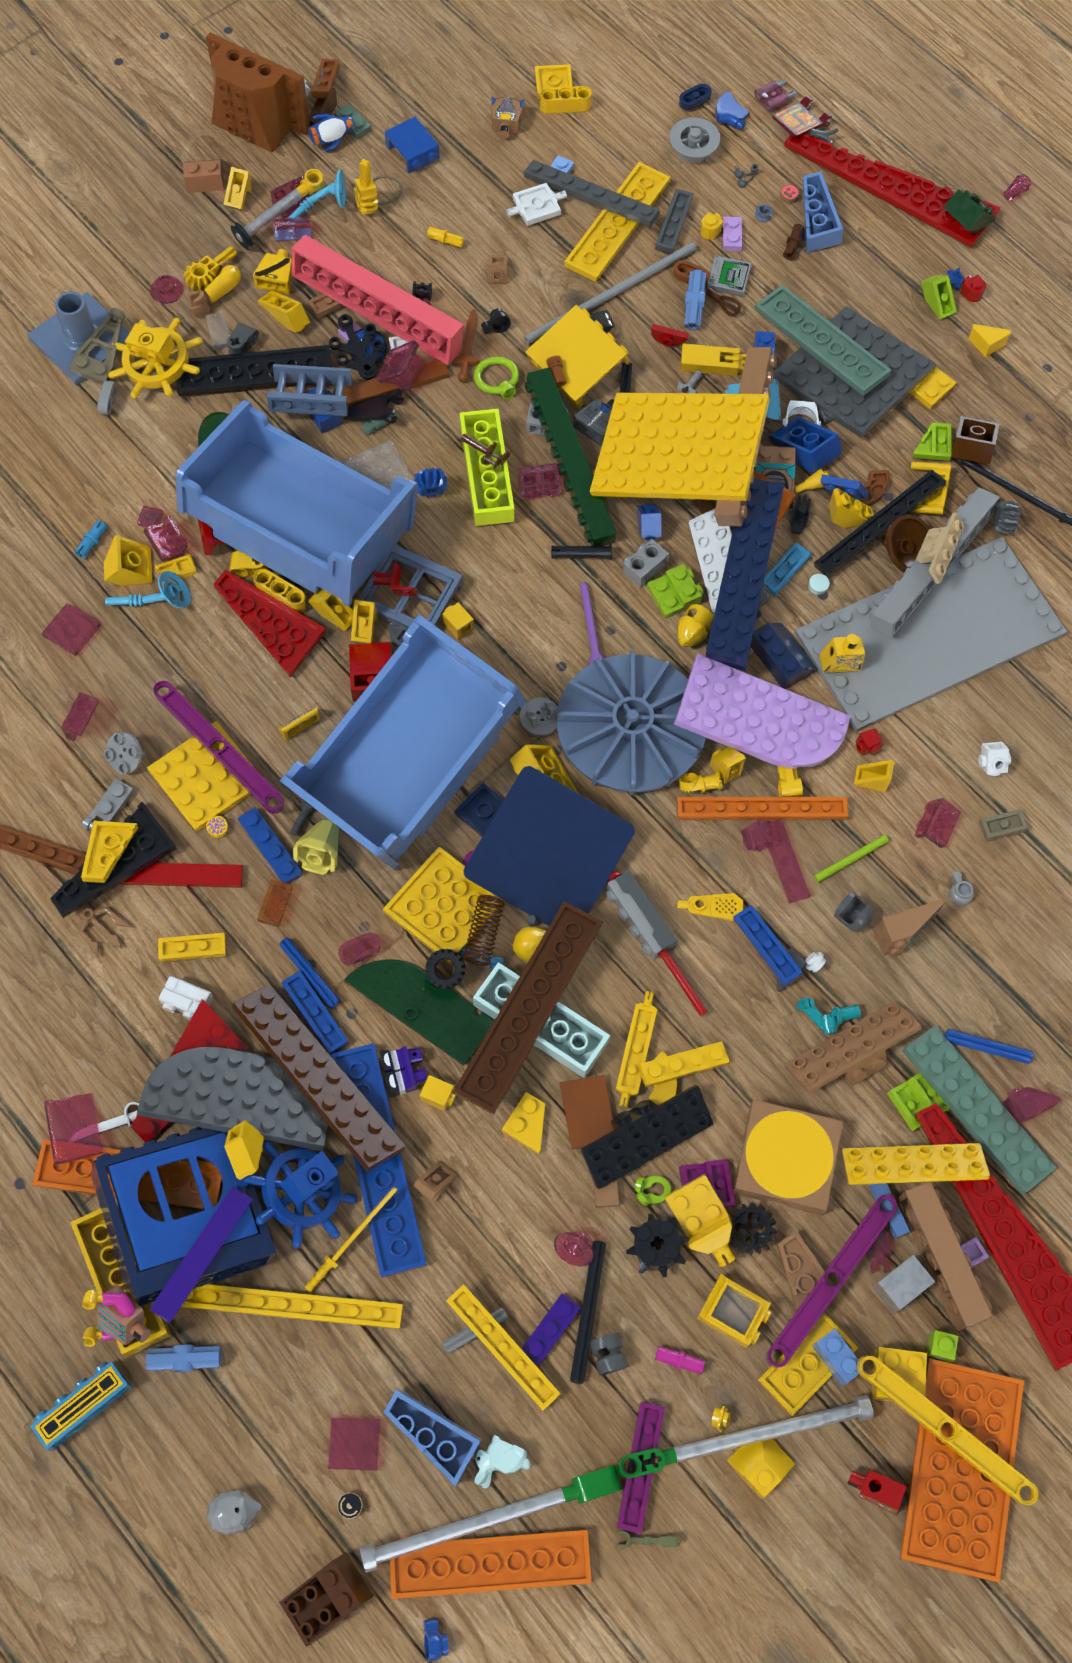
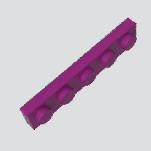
M640 1402L630 1454L653 1448L657 1449L665 1407ZM651 1453L650 1459L641 1461L642 1466L653 1464L654 1466L656 1457H653ZM629 1459L627 1473L632 1474L635 1470V1464ZM653 1473L629 1479L625 1478L616 1528L639 1534L642 1533Z

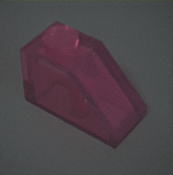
M1017 1087L1007 1093L1008 1098L1003 1103L1016 1121L1022 1124L1054 1107L1061 1099L1059 1096L1030 1087L1022 1090Z

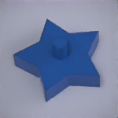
M957 268L955 271L948 270L947 274L951 285L956 290H959L961 282L965 279L960 273V268Z

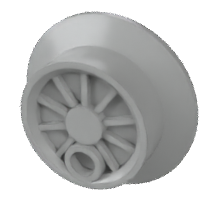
M691 117L678 121L672 127L669 140L679 158L689 163H700L717 150L720 144V133L711 122L702 118Z

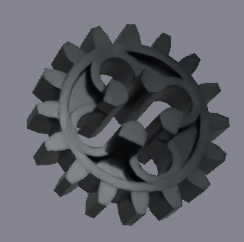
M751 1203L750 1208L742 1204L741 1211L735 1208V1217L730 1216L732 1221L730 1239H734L731 1245L733 1247L738 1246V1251L741 1253L746 1250L747 1254L751 1256L753 1250L759 1255L761 1254L762 1247L769 1250L770 1248L767 1243L769 1241L775 1242V1239L771 1236L778 1233L772 1227L777 1223L775 1219H770L773 1214L769 1210L765 1212V1207L762 1205L757 1209L754 1203ZM756 1214V1218H753L751 1223L750 1216ZM739 1225H744L746 1228L751 1229L754 1225L757 1229L762 1230L763 1226H765L766 1231L759 1233L756 1229H752L751 1233H749L746 1229L742 1228L738 1232L737 1228ZM753 1236V1243L748 1244L747 1241L750 1240Z

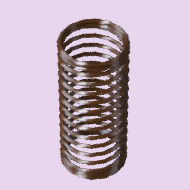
M480 895L477 897L475 915H473L474 919L472 920L473 924L470 926L471 929L469 930L468 943H466L467 947L465 948L466 952L463 954V959L474 965L488 966L491 964L490 959H492L491 954H493L491 950L494 949L492 945H495L496 931L499 930L497 927L500 926L498 922L501 921L499 917H502L501 913L503 912L501 908H504L505 902L495 896ZM485 901L494 902V903H497V904H491V903H487V902H485ZM482 906H486V907H490V908H497V909H499V910H501V911H495V910H492V909H486V908H484V907H482ZM480 910L488 911V912H492V913H497V914H499L500 916H495V915H492V914H487V913L481 912ZM479 915H485V916L497 918L498 920H492V919H488V918H483V917H481V916H479ZM479 920H486V921H489V922H494V923H496V924H498V925H492V924H488V923H483V922H481V921H479ZM477 924L494 927L496 930L483 928ZM476 929H483V930H486V931H491V932H493V933H495V934H488V933L480 932V931H478V930H476ZM476 934H483V935L491 936V937H493L494 939H488V938H485V937H480V936H478V935H476ZM473 938L487 940L492 943L480 942ZM473 943H479V944L487 945V946H490V947H492V948L480 947V946H477V945H475V944H473ZM472 948L484 949V950H487V951H489V952H491V953H485V952L477 951V950L472 949ZM470 957L482 959V960H484V961H486V962L477 961V960H474V959H472V958H470Z

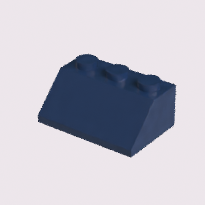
M767 623L753 632L750 647L781 688L787 689L818 670L782 623Z

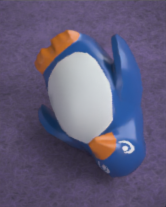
M319 114L313 116V119L322 120L309 127L308 132L314 146L330 144L324 150L327 152L335 148L342 138L355 128V122L351 116L336 117L331 114Z

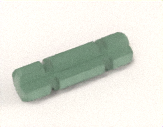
M370 420L371 422L367 421L362 424V430L368 435L374 432L373 429L377 430L388 424V422L384 420Z

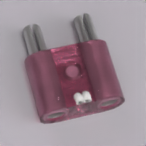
M784 78L777 82L772 81L754 92L757 100L769 112L788 103L789 99L796 96L797 93L795 90L785 93L780 88L786 84Z

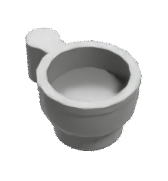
M954 872L951 877V882L954 885L949 890V898L957 906H966L973 899V886L967 881H962V874L960 872Z

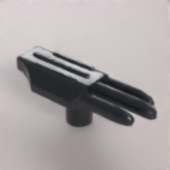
M806 494L803 496L801 506L799 507L801 496H799L790 520L791 533L800 535L807 526L811 499H808L807 506L805 507Z

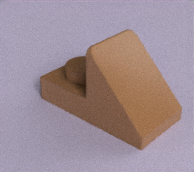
M438 1161L417 1179L414 1187L429 1200L436 1202L457 1174Z

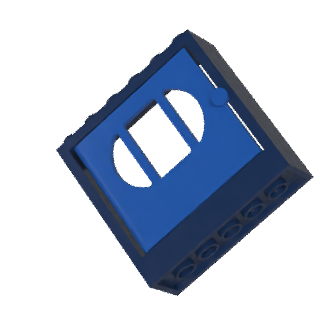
M196 1127L187 1134L180 1135V1133H175L166 1137V1140L159 1142L151 1140L144 1143L142 1147L135 1149L134 1147H127L118 1154L111 1155L107 1153L97 1157V1160H94L91 1177L126 1293L138 1305L144 1306L155 1302L233 1186L253 1200L193 1289L269 1265L276 1254L266 1222L263 1225L256 1223V1217L263 1212L254 1185L247 1184L243 1179L239 1180L236 1177L224 1146L228 1133ZM196 1157L211 1162L221 1175L223 1190L221 1198L215 1206L211 1205ZM188 1159L204 1211L174 1220L166 1200L157 1167ZM146 1172L150 1173L164 1222L157 1221L147 1215L139 1203L138 1185ZM107 1174H109L139 1273H137Z

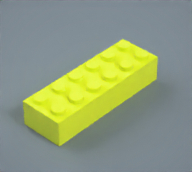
M499 409L459 413L461 437L465 433L487 447L493 445L495 441L497 446L492 453L499 457L505 453ZM462 441L475 526L514 522L515 509L507 460L503 465L500 464L499 467L493 469L492 464L482 462L485 454ZM493 456L490 457V459L496 462L497 458Z

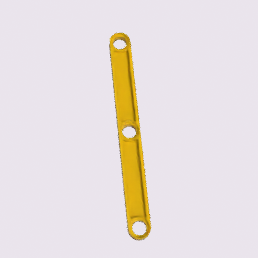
M863 1356L858 1360L857 1371L865 1380L1014 1500L1024 1505H1032L1037 1501L1038 1490L1032 1482L874 1356ZM866 1360H871L875 1365V1370L872 1374H867L863 1370V1364ZM946 1422L950 1423L953 1428V1432L949 1437H945L941 1432V1427ZM1023 1486H1028L1031 1490V1496L1026 1501L1020 1496V1490Z

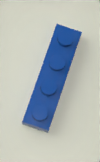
M256 807L237 818L284 886L303 875Z
M752 905L734 915L733 920L784 987L802 976L803 972Z
M301 971L281 982L329 1055L349 1044V1041Z

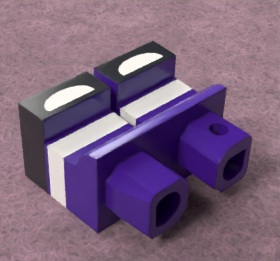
M404 1046L394 1051H380L391 1098L417 1090L416 1086L426 1083L427 1075L425 1068L412 1071L411 1067L412 1064L423 1062L420 1048L407 1050V1046Z

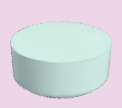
M815 574L810 578L808 587L812 593L822 595L827 592L830 582L825 575Z

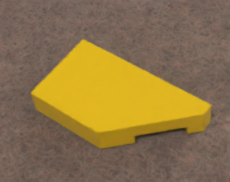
M191 554L155 566L158 573L170 571L181 579L198 574Z

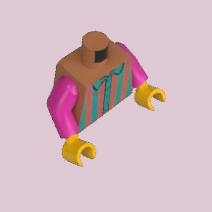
M117 1284L106 1293H102V1295H99L94 1290H89L85 1293L82 1307L91 1310L95 1308L98 1302V1328L102 1330L98 1331L95 1327H88L82 1337L85 1339L83 1343L85 1346H94L97 1339L100 1338L103 1341L116 1339L123 1345H126L134 1338L142 1343L149 1337L151 1331L144 1325V1310Z

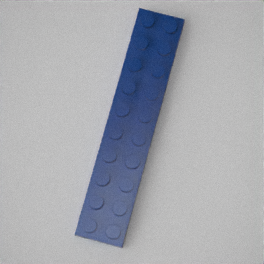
M375 1044L330 1054L333 1060L395 1132ZM399 1153L369 1172L354 1157L367 1216L393 1187L397 1189L369 1222L381 1278L427 1266L401 1154Z

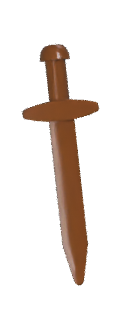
M475 309L471 311L467 321L462 356H458L452 361V364L461 366L458 380L462 383L467 382L469 379V366H475L480 363L479 358L471 356L477 323Z

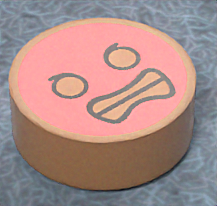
M785 185L782 187L780 198L783 202L791 204L798 200L799 190L796 186Z

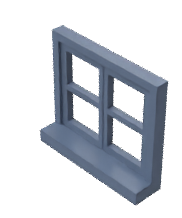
M393 545L374 572L387 573L393 561H396L416 570L408 587L416 589L424 574L447 584L438 601L418 593V596H414L434 605L427 620L437 626L442 613L447 608L456 590L462 588L464 584L463 575L397 545ZM372 574L358 600L375 602L378 616L409 628L414 622V618L402 612L411 596H402L395 609L372 600L380 586L373 584V577L376 578V576Z

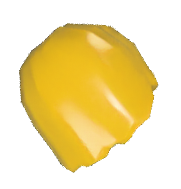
M537 927L521 929L515 935L513 951L520 959L528 963L547 930Z

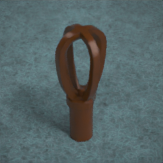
M712 288L707 290L706 294L716 300L726 314L734 317L740 313L741 304L738 300L719 294ZM727 300H730V301L736 303L738 307H736V306L733 305L732 303L728 302ZM725 306H726L727 308H729L730 310L734 311L735 313H731L730 311H728V310L725 308Z

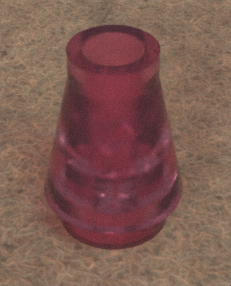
M1025 174L1016 176L1007 190L1004 191V197L1010 201L1028 191L1031 186L1029 177Z

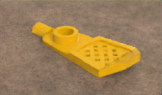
M735 893L691 896L688 901L678 900L677 908L688 909L691 914L734 921V915L743 910V900ZM701 902L703 903V907L699 908L695 905V903Z

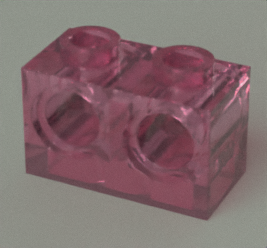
M557 463L518 468L521 499H534L541 496L560 494L561 481Z

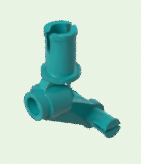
M802 998L796 1003V1009L804 1011L819 1029L823 1030L824 1035L837 1032L836 1027L842 1024L843 1021L860 1018L861 1016L860 1008L857 1004L843 1008L834 1007L830 1014L822 1015L814 1006L812 998Z

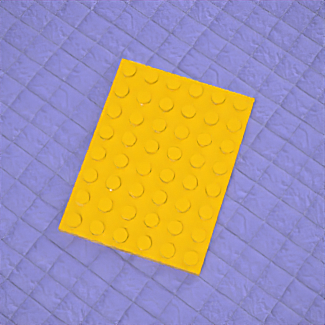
M616 393L590 488L591 495L746 501L769 406V394Z

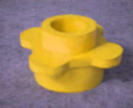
M722 1406V1408L716 1407L712 1416V1427L717 1428L722 1433L724 1427L727 1428L730 1422V1413H728V1409L725 1406Z

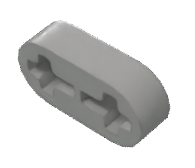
M105 380L103 382L98 400L99 414L110 415L117 393L115 381Z

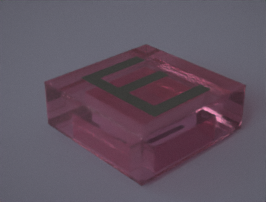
M143 505L137 520L138 526L157 530L164 514L163 510Z

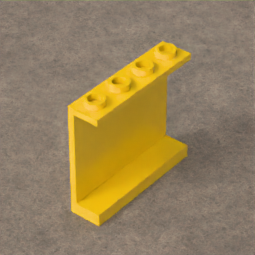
M575 305L525 352L528 359L539 370L548 368L546 363L548 358L561 356L562 369L567 383L557 388L580 409L584 405L582 397L622 360L627 365L630 361L627 349L623 345L619 346L616 344V339L609 332L606 334L603 331L602 325L597 320L593 321L585 308L580 309Z

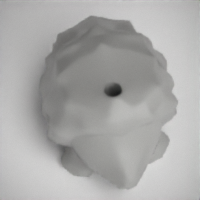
M238 1489L220 1493L218 1497L209 1502L206 1519L213 1531L217 1533L222 1532L224 1535H234L238 1532H244L245 1528L249 1529L253 1525V1519L259 1513L262 1506L250 1498L246 1492L241 1493Z

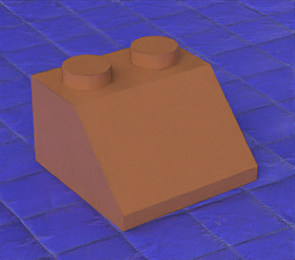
M222 159L187 161L183 163V175L187 193L224 190Z

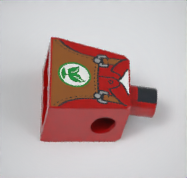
M852 1470L848 1485L861 1490L860 1498L894 1515L898 1512L907 1487L871 1470L868 1471L867 1476ZM875 1484L879 1487L880 1491L872 1492L869 1486Z

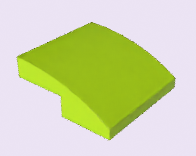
M921 1073L911 1077L908 1081L887 1093L912 1132L921 1127L915 1116L916 1112L935 1103L944 1113L950 1109Z

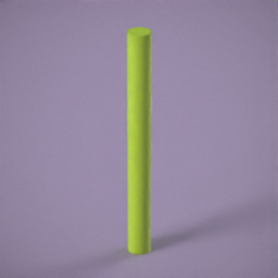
M886 835L879 837L815 874V881L817 883L821 882L888 843V837Z

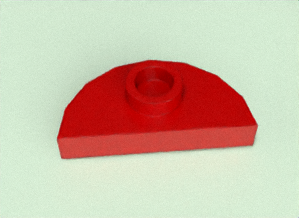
M652 324L651 329L653 339L664 346L683 344L689 336L687 332Z

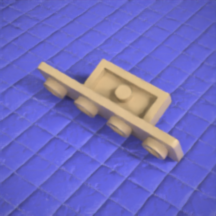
M952 513L947 527L928 530L917 556L920 564L932 562L929 572L936 584L942 582L964 530V522L957 513Z

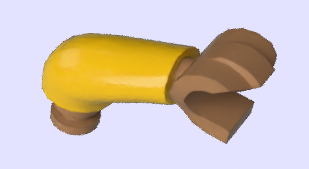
M226 260L221 264L220 274L204 291L197 290L188 293L192 302L190 310L196 318L206 317L211 311L209 302L213 304L239 284L241 273L232 261Z

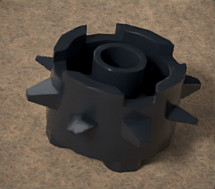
M650 1213L648 1214V1222L644 1223L641 1227H630L629 1230L635 1236L634 1246L627 1249L626 1254L637 1256L638 1261L641 1263L639 1269L641 1274L650 1268L653 1271H659L662 1277L665 1278L667 1277L668 1268L672 1267L674 1263L685 1264L686 1260L680 1254L681 1245L689 1241V1237L679 1235L674 1227L676 1218L672 1217L668 1221L656 1220L653 1214ZM659 1240L660 1243L663 1242L660 1250L651 1247L654 1241Z

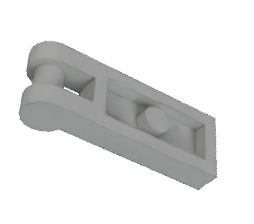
M115 778L90 815L83 820L82 828L92 830L93 822L98 819L113 822L135 792L134 789Z

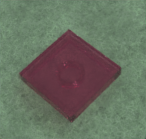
M66 603L45 628L42 635L69 653L77 656L101 625L97 620Z
M331 1418L328 1469L377 1471L380 1419Z

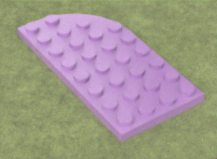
M697 654L674 725L773 765L797 769L798 767L816 766L833 755L845 738L851 716Z

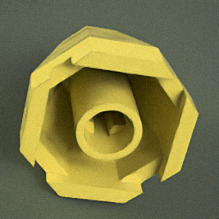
M330 820L318 822L296 842L293 848V859L297 863L300 860L303 863L301 867L309 872L324 875L327 874L328 870L330 872L335 871L338 864L339 827Z

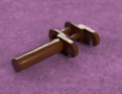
M465 433L461 437V441L485 454L482 462L492 464L493 469L499 467L500 464L503 465L511 454L510 450H507V454L504 453L500 457L492 453L497 446L495 441L493 445L487 447ZM493 456L497 458L496 462L490 459V457Z

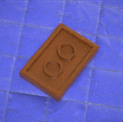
M604 1075L560 1082L571 1150L581 1149L614 1130L610 1122L613 1118Z

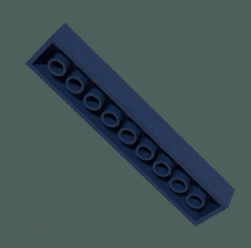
M754 478L753 484H750L751 498L746 504L747 517L744 518L742 526L733 527L705 655L706 658L744 671L747 665L784 484Z

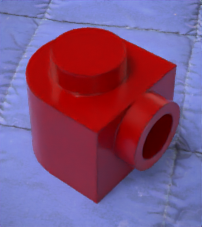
M978 274L974 277L969 275L964 279L960 293L968 301L978 302L983 297L986 283Z
M870 729L860 733L855 741L857 751L863 756L869 753L871 755L879 753L884 745L877 729Z

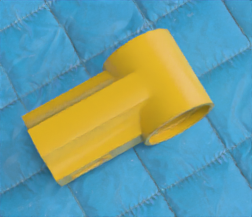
M777 766L779 796H802V781L800 777L798 778L797 769Z

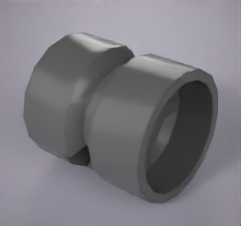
M619 1333L606 1335L589 1342L593 1356L598 1358L595 1364L599 1376L629 1367L625 1353L620 1351L623 1345Z

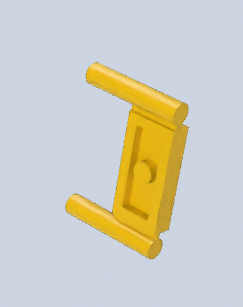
M911 462V470H933L946 480V486L912 513L943 515L952 464Z

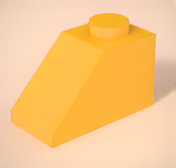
M320 588L308 601L323 618L343 631H346L352 624L353 610L350 606L342 604L343 600Z
M731 747L724 750L719 749L712 754L710 766L714 772L719 771L721 777L719 780H722L721 783L724 785L741 775L746 757Z

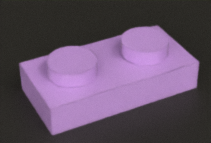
M723 217V251L741 252V217Z

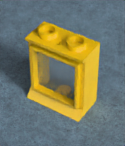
M721 1273L696 1319L747 1348L750 1343L755 1345L761 1332L757 1329L761 1322L764 1324L767 1322L772 1312L768 1309L771 1303L731 1281Z

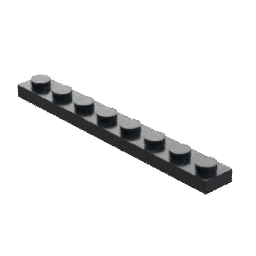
M930 470L816 560L814 567L827 578H830L883 536L896 518L909 515L946 486V480L935 471Z

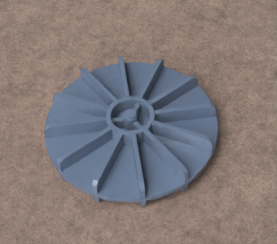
M630 651V654L616 655L601 660L599 658L594 659L592 664L585 667L568 682L559 701L556 725L558 738L566 759L580 773L590 779L593 785L597 786L599 784L612 790L629 792V795H634V792H646L671 786V783L681 778L696 763L706 740L704 736L674 725L688 678L672 667L669 660L663 662L652 657L635 655V651Z

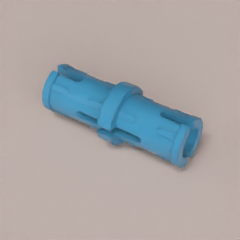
M97 520L91 530L84 534V539L74 550L77 556L80 557L82 555L81 558L85 559L91 549L98 545V540L105 530L108 529L104 522L100 524L101 521Z

